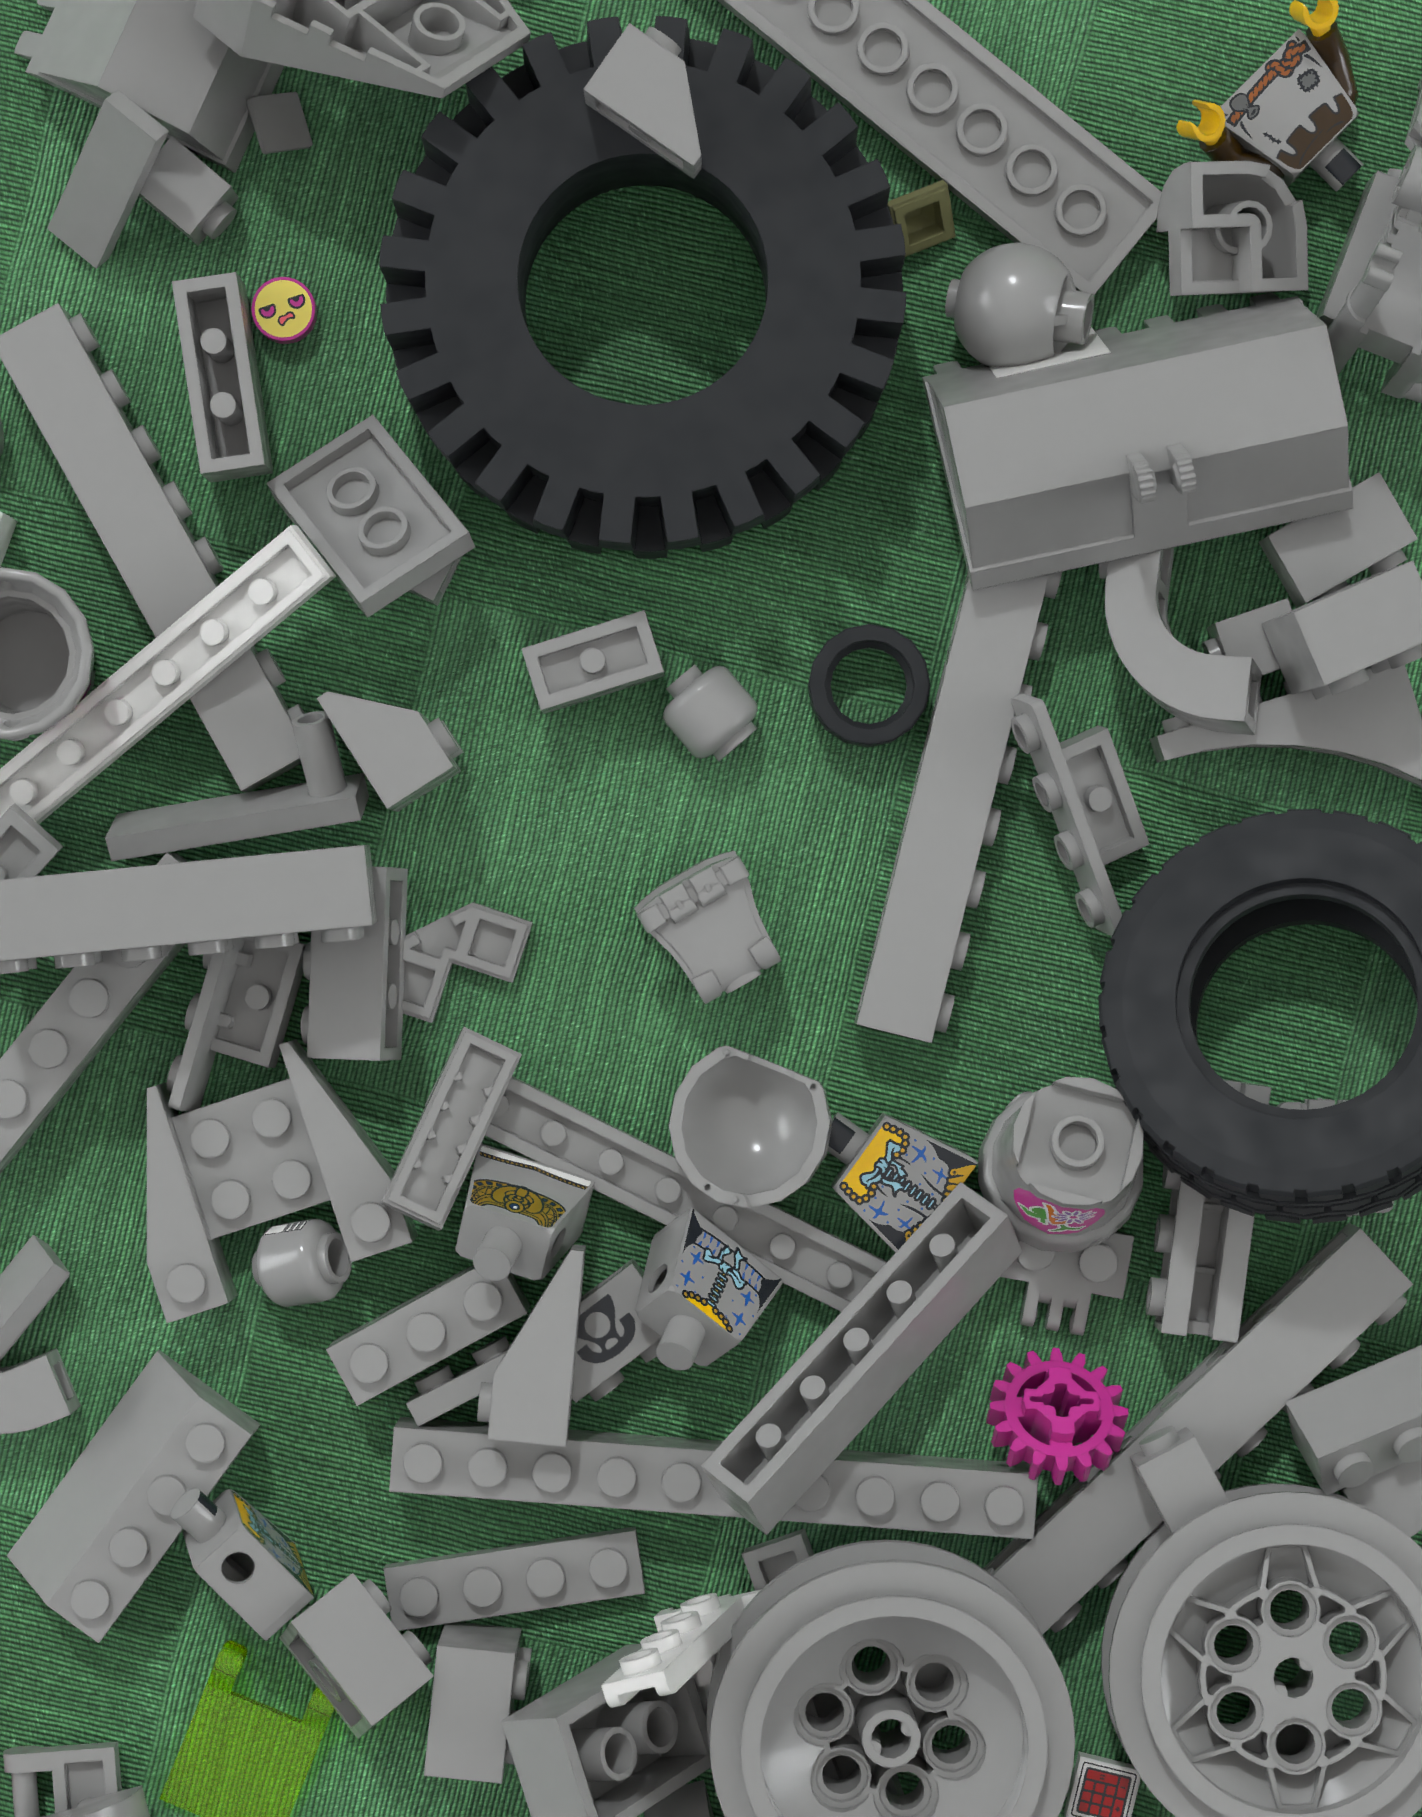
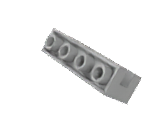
M1224 1080L1245 1096L1269 1105L1271 1087L1262 1084ZM1163 1166L1162 1187L1172 1190L1168 1215L1159 1214L1156 1222L1154 1251L1163 1253L1160 1278L1150 1277L1146 1296V1315L1155 1316L1154 1326L1161 1333L1187 1336V1333L1209 1336L1212 1340L1238 1343L1254 1216L1252 1217L1222 1206L1220 1199L1214 1197L1211 1199L1206 1198L1183 1183L1180 1175L1175 1172L1171 1173Z

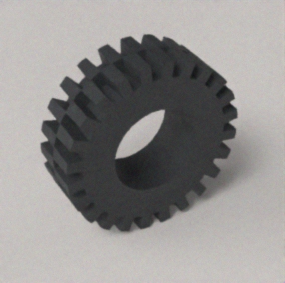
M656 16L655 28L671 38L681 48L682 51L678 57L685 61L702 158V169L695 179L585 103L583 89L622 34L618 17L587 21V41L558 49L551 32L536 37L522 45L524 65L510 71L502 78L491 66L468 81L466 89L469 104L453 120L442 112H438L421 136L426 156L417 168L416 173L403 170L396 183L392 201L398 217L392 236L383 235L379 264L386 281V303L380 304L382 324L385 336L393 350L398 369L396 374L400 385L429 438L442 455L452 464L460 478L481 498L487 497L491 502L504 509L512 521L527 530L538 534L541 529L552 535L565 538L572 548L581 551L601 554L602 548L632 551L635 557L640 559L667 558L668 550L684 549L698 545L702 552L729 545L735 534L749 530L760 523L764 529L777 523L790 514L795 502L807 495L813 488L817 491L822 488L838 471L843 457L852 448L856 440L862 438L874 416L892 369L906 310V292H903L902 268L906 253L901 224H893L887 206L890 185L879 160L876 159L868 163L857 147L858 126L850 114L839 102L827 110L811 96V75L791 60L785 58L777 70L755 60L753 39L723 28L717 45L706 41L690 39L687 19L672 16ZM643 185L667 187L689 193L706 201L729 218L745 237L756 256L762 273L766 297L765 311L753 341L743 356L724 376L693 395L671 402L650 405L625 404L593 395L567 380L546 360L528 331L525 309L528 279L534 260L542 244L556 225L572 210L600 194L624 187Z

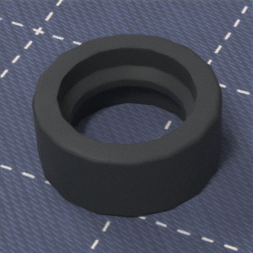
M874 624L846 628L828 640L812 663L808 682L812 711L824 729L844 743L863 747L891 743L911 730L926 709L930 690L926 661L913 641L893 628ZM866 648L884 651L895 658L904 671L907 685L904 701L897 712L882 722L871 724L853 721L841 713L833 700L831 691L833 671L841 659L855 650Z

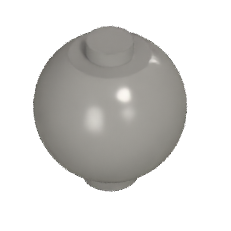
M1007 243L982 252L967 265L960 280H951L946 296L945 314L946 317L954 318V328L958 339L967 352L977 361L987 367L1019 366L1051 358L1055 355L1054 353L1061 352L1068 343L1085 345L1093 319L1094 295L1093 293L1076 291L1070 271L1051 252L1027 243Z

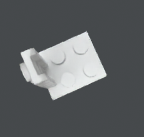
M762 1589L734 1596L727 1594L718 1597L716 1593L705 1594L681 1603V1608L673 1610L672 1607L657 1613L654 1616V1621L658 1633L640 1641L642 1648L639 1651L619 1660L621 1667L601 1685L608 1706L613 1708L625 1705L640 1690L655 1687L659 1696L674 1694L693 1676L706 1717L708 1691L719 1651L732 1638V1626L743 1609ZM811 1698L806 1706V1711L818 1717L813 1699Z

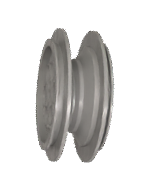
M1267 1483L1226 1490L1224 1492L1229 1502L1216 1506L1193 1518L1173 1534L1164 1523L1134 1555L1121 1576L1111 1598L1101 1643V1675L1108 1713L1125 1752L1151 1793L1175 1817H1412L1422 1808L1421 1547L1398 1527L1363 1505L1336 1493L1324 1495L1323 1491L1319 1488L1297 1484ZM1281 1591H1298L1303 1602L1302 1610L1298 1617L1287 1623L1274 1621L1270 1613L1271 1602L1274 1597ZM1343 1622L1357 1623L1360 1629L1358 1646L1347 1654L1333 1653L1329 1646V1637L1332 1630ZM1230 1625L1243 1627L1247 1634V1642L1242 1652L1229 1658L1218 1656L1214 1649V1641L1218 1632ZM1291 1658L1299 1666V1672L1291 1681L1282 1683L1275 1676V1669L1279 1663ZM1346 1689L1360 1690L1363 1695V1706L1360 1713L1351 1720L1342 1721L1335 1719L1332 1713L1334 1698ZM1232 1692H1241L1247 1695L1250 1704L1245 1718L1234 1724H1226L1218 1720L1217 1706L1225 1695ZM1292 1724L1305 1726L1308 1739L1303 1750L1290 1756L1277 1752L1275 1744L1280 1730Z
M872 1540L841 1545L810 1556L775 1577L758 1592L733 1624L731 1629L732 1638L721 1647L712 1671L706 1712L711 1770L716 1794L725 1817L1059 1816L1069 1789L1074 1765L1075 1730L1070 1696L1062 1672L1038 1625L1026 1607L1011 1590L977 1564L953 1552L911 1541ZM875 1646L886 1652L884 1663L880 1668L872 1672L857 1670L852 1665L856 1653L865 1647ZM935 1662L949 1668L947 1678L937 1687L926 1688L915 1682L916 1674L926 1664ZM820 1693H831L840 1699V1705L832 1715L820 1718L806 1711V1706L812 1697ZM888 1719L898 1721L899 1725L893 1730L878 1732L876 1726L882 1721ZM954 1725L965 1730L962 1742L955 1748L944 1750L932 1744L935 1733L942 1727ZM835 1756H849L857 1762L853 1773L843 1779H832L823 1773V1767L827 1761ZM908 1771L920 1778L917 1787L906 1795H895L885 1789L889 1779L899 1772Z

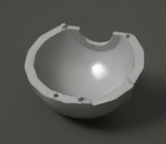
M726 1045L716 1048L691 1067L674 1095L669 1130L675 1159L693 1186L719 1203L753 1208L783 1201L810 1182L827 1155L833 1121L826 1090L821 1082Z

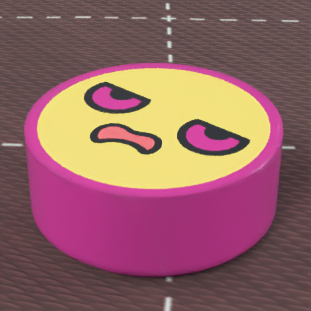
M289 277L273 278L265 282L254 295L251 306L253 320L261 333L271 341L280 344L295 343L304 339L314 328L317 320L316 301L309 289L300 281Z

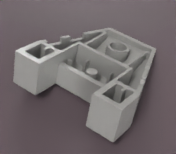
M197 0L193 17L241 57L437 98H444L522 47L524 43L529 41L531 35L530 30L508 0Z

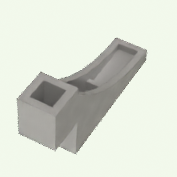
M1405 665L1395 669L1389 668L1376 674L1373 673L1370 666L1365 668L1370 680L1336 695L1330 694L1315 699L1312 690L1291 695L1286 682H1283L1287 695L1263 702L1259 694L1255 735L1211 731L1173 717L1161 721L1165 733L1150 738V742L1157 763L1199 752L1242 747L1291 748L1331 754L1370 765L1422 788V718Z

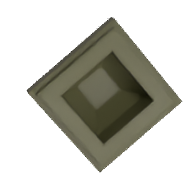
M944 180L888 201L887 206L893 224H901L905 241V257L956 237L948 184Z

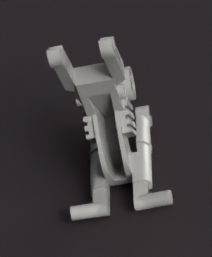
M1421 75L1417 87L1420 91L1404 143L1411 153L1403 167L1391 199V203L1397 206L1390 216V222L1387 223L1383 236L1380 237L1363 277L1349 292L1345 304L1328 328L1337 375H1339L1359 347L1394 361L1385 376L1381 393L1395 398H1406L1422 403Z

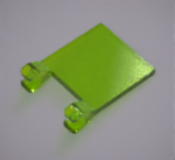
M227 1640L216 1658L159 1799L201 1817H290L334 1711L333 1705L316 1686L303 1719H299L232 1691L248 1654V1648L235 1641Z

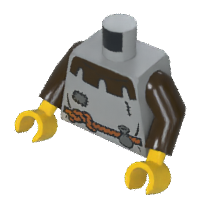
M1294 0L1289 7L1290 15L1294 20L1309 27L1306 35L1298 29L1223 105L1218 106L1211 102L1193 100V106L1197 107L1201 113V122L1197 127L1191 122L1179 120L1176 126L1179 135L1198 140L1200 148L1211 161H1253L1271 165L1269 170L1283 179L1287 187L1311 166L1337 192L1364 165L1338 139L1359 115L1355 106L1358 99V91L1350 55L1338 24L1335 22L1339 10L1338 1L1318 0L1315 11L1309 15L1307 7L1303 3Z

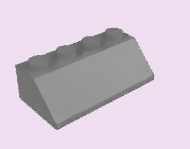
M157 1350L12 1547L7 1557L48 1607L99 1643L184 1530L171 1518V1510L177 1500L193 1488H199L208 1497L261 1424L162 1351Z

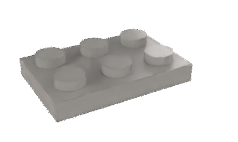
M373 414L267 482L274 499L294 525H297L334 572L336 579L367 618L475 548L469 531Z

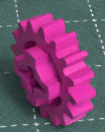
M1053 1348L1049 1361L1042 1362L1034 1351L1027 1352L1023 1368L1013 1362H1009L1006 1365L1003 1379L995 1380L989 1399L991 1403L989 1404L986 1416V1424L995 1426L991 1443L993 1447L1010 1446L1006 1460L1010 1467L1019 1464L1023 1460L1029 1463V1479L1035 1480L1042 1470L1051 1471L1054 1484L1062 1485L1065 1472L1073 1471L1074 1475L1081 1482H1085L1088 1480L1092 1464L1105 1471L1109 1467L1113 1452L1120 1451L1126 1433L1123 1429L1129 1415L1128 1408L1118 1406L1123 1389L1120 1385L1107 1387L1103 1385L1108 1371L1104 1366L1098 1367L1092 1372L1084 1368L1085 1354L1079 1352L1074 1357L1072 1363L1063 1361L1059 1348Z

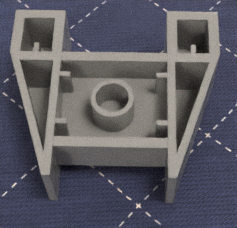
M297 1039L279 1044L290 1078L178 1115L176 1109L168 1107L171 1092L167 1090V1082L147 1088V1265L166 1323L227 1304L238 1296L219 1240L221 1236L329 1200L331 1201L351 1262L411 1243L418 1236L412 1218L380 1204L395 1170L312 1059L307 1058V1052Z

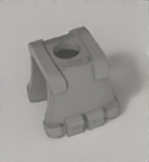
M734 850L704 859L657 886L634 907L636 915L646 933H650L670 952L686 973L705 1004L720 997L724 991L728 994L762 974L760 970H767L782 961L756 908L748 879L750 874Z

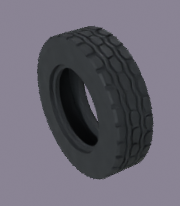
M1287 809V813L1275 815V812L1272 811L1242 818V823L1233 826L1228 823L1199 837L1198 843L1192 847L1186 845L1161 865L1162 870L1158 875L1152 874L1131 899L1133 905L1130 911L1124 910L1110 939L1113 948L1111 951H1107L1100 978V986L1103 989L1102 993L1098 996L1099 1028L1102 1032L1101 1041L1114 1085L1123 1096L1124 1104L1129 1108L1134 1120L1139 1119L1143 1129V1140L1148 1144L1149 1150L1171 1173L1175 1172L1180 1175L1183 1183L1208 1199L1212 1197L1220 1199L1222 1206L1252 1217L1256 1212L1264 1214L1266 1220L1300 1224L1301 1219H1312L1313 1224L1347 1220V1215L1359 1213V1216L1363 1217L1393 1206L1392 1201L1400 1197L1407 1200L1422 1190V841L1417 844L1411 840V834L1382 821L1375 824L1368 821L1366 816L1334 810L1333 814L1322 813L1321 809ZM1305 924L1332 926L1348 930L1371 941L1385 951L1403 971L1417 1001V1016L1410 1041L1396 1065L1384 1078L1364 1093L1337 1105L1307 1110L1286 1109L1267 1105L1249 1098L1231 1087L1212 1069L1198 1046L1197 1021L1204 993L1219 967L1237 949L1250 940L1267 932L1288 926Z

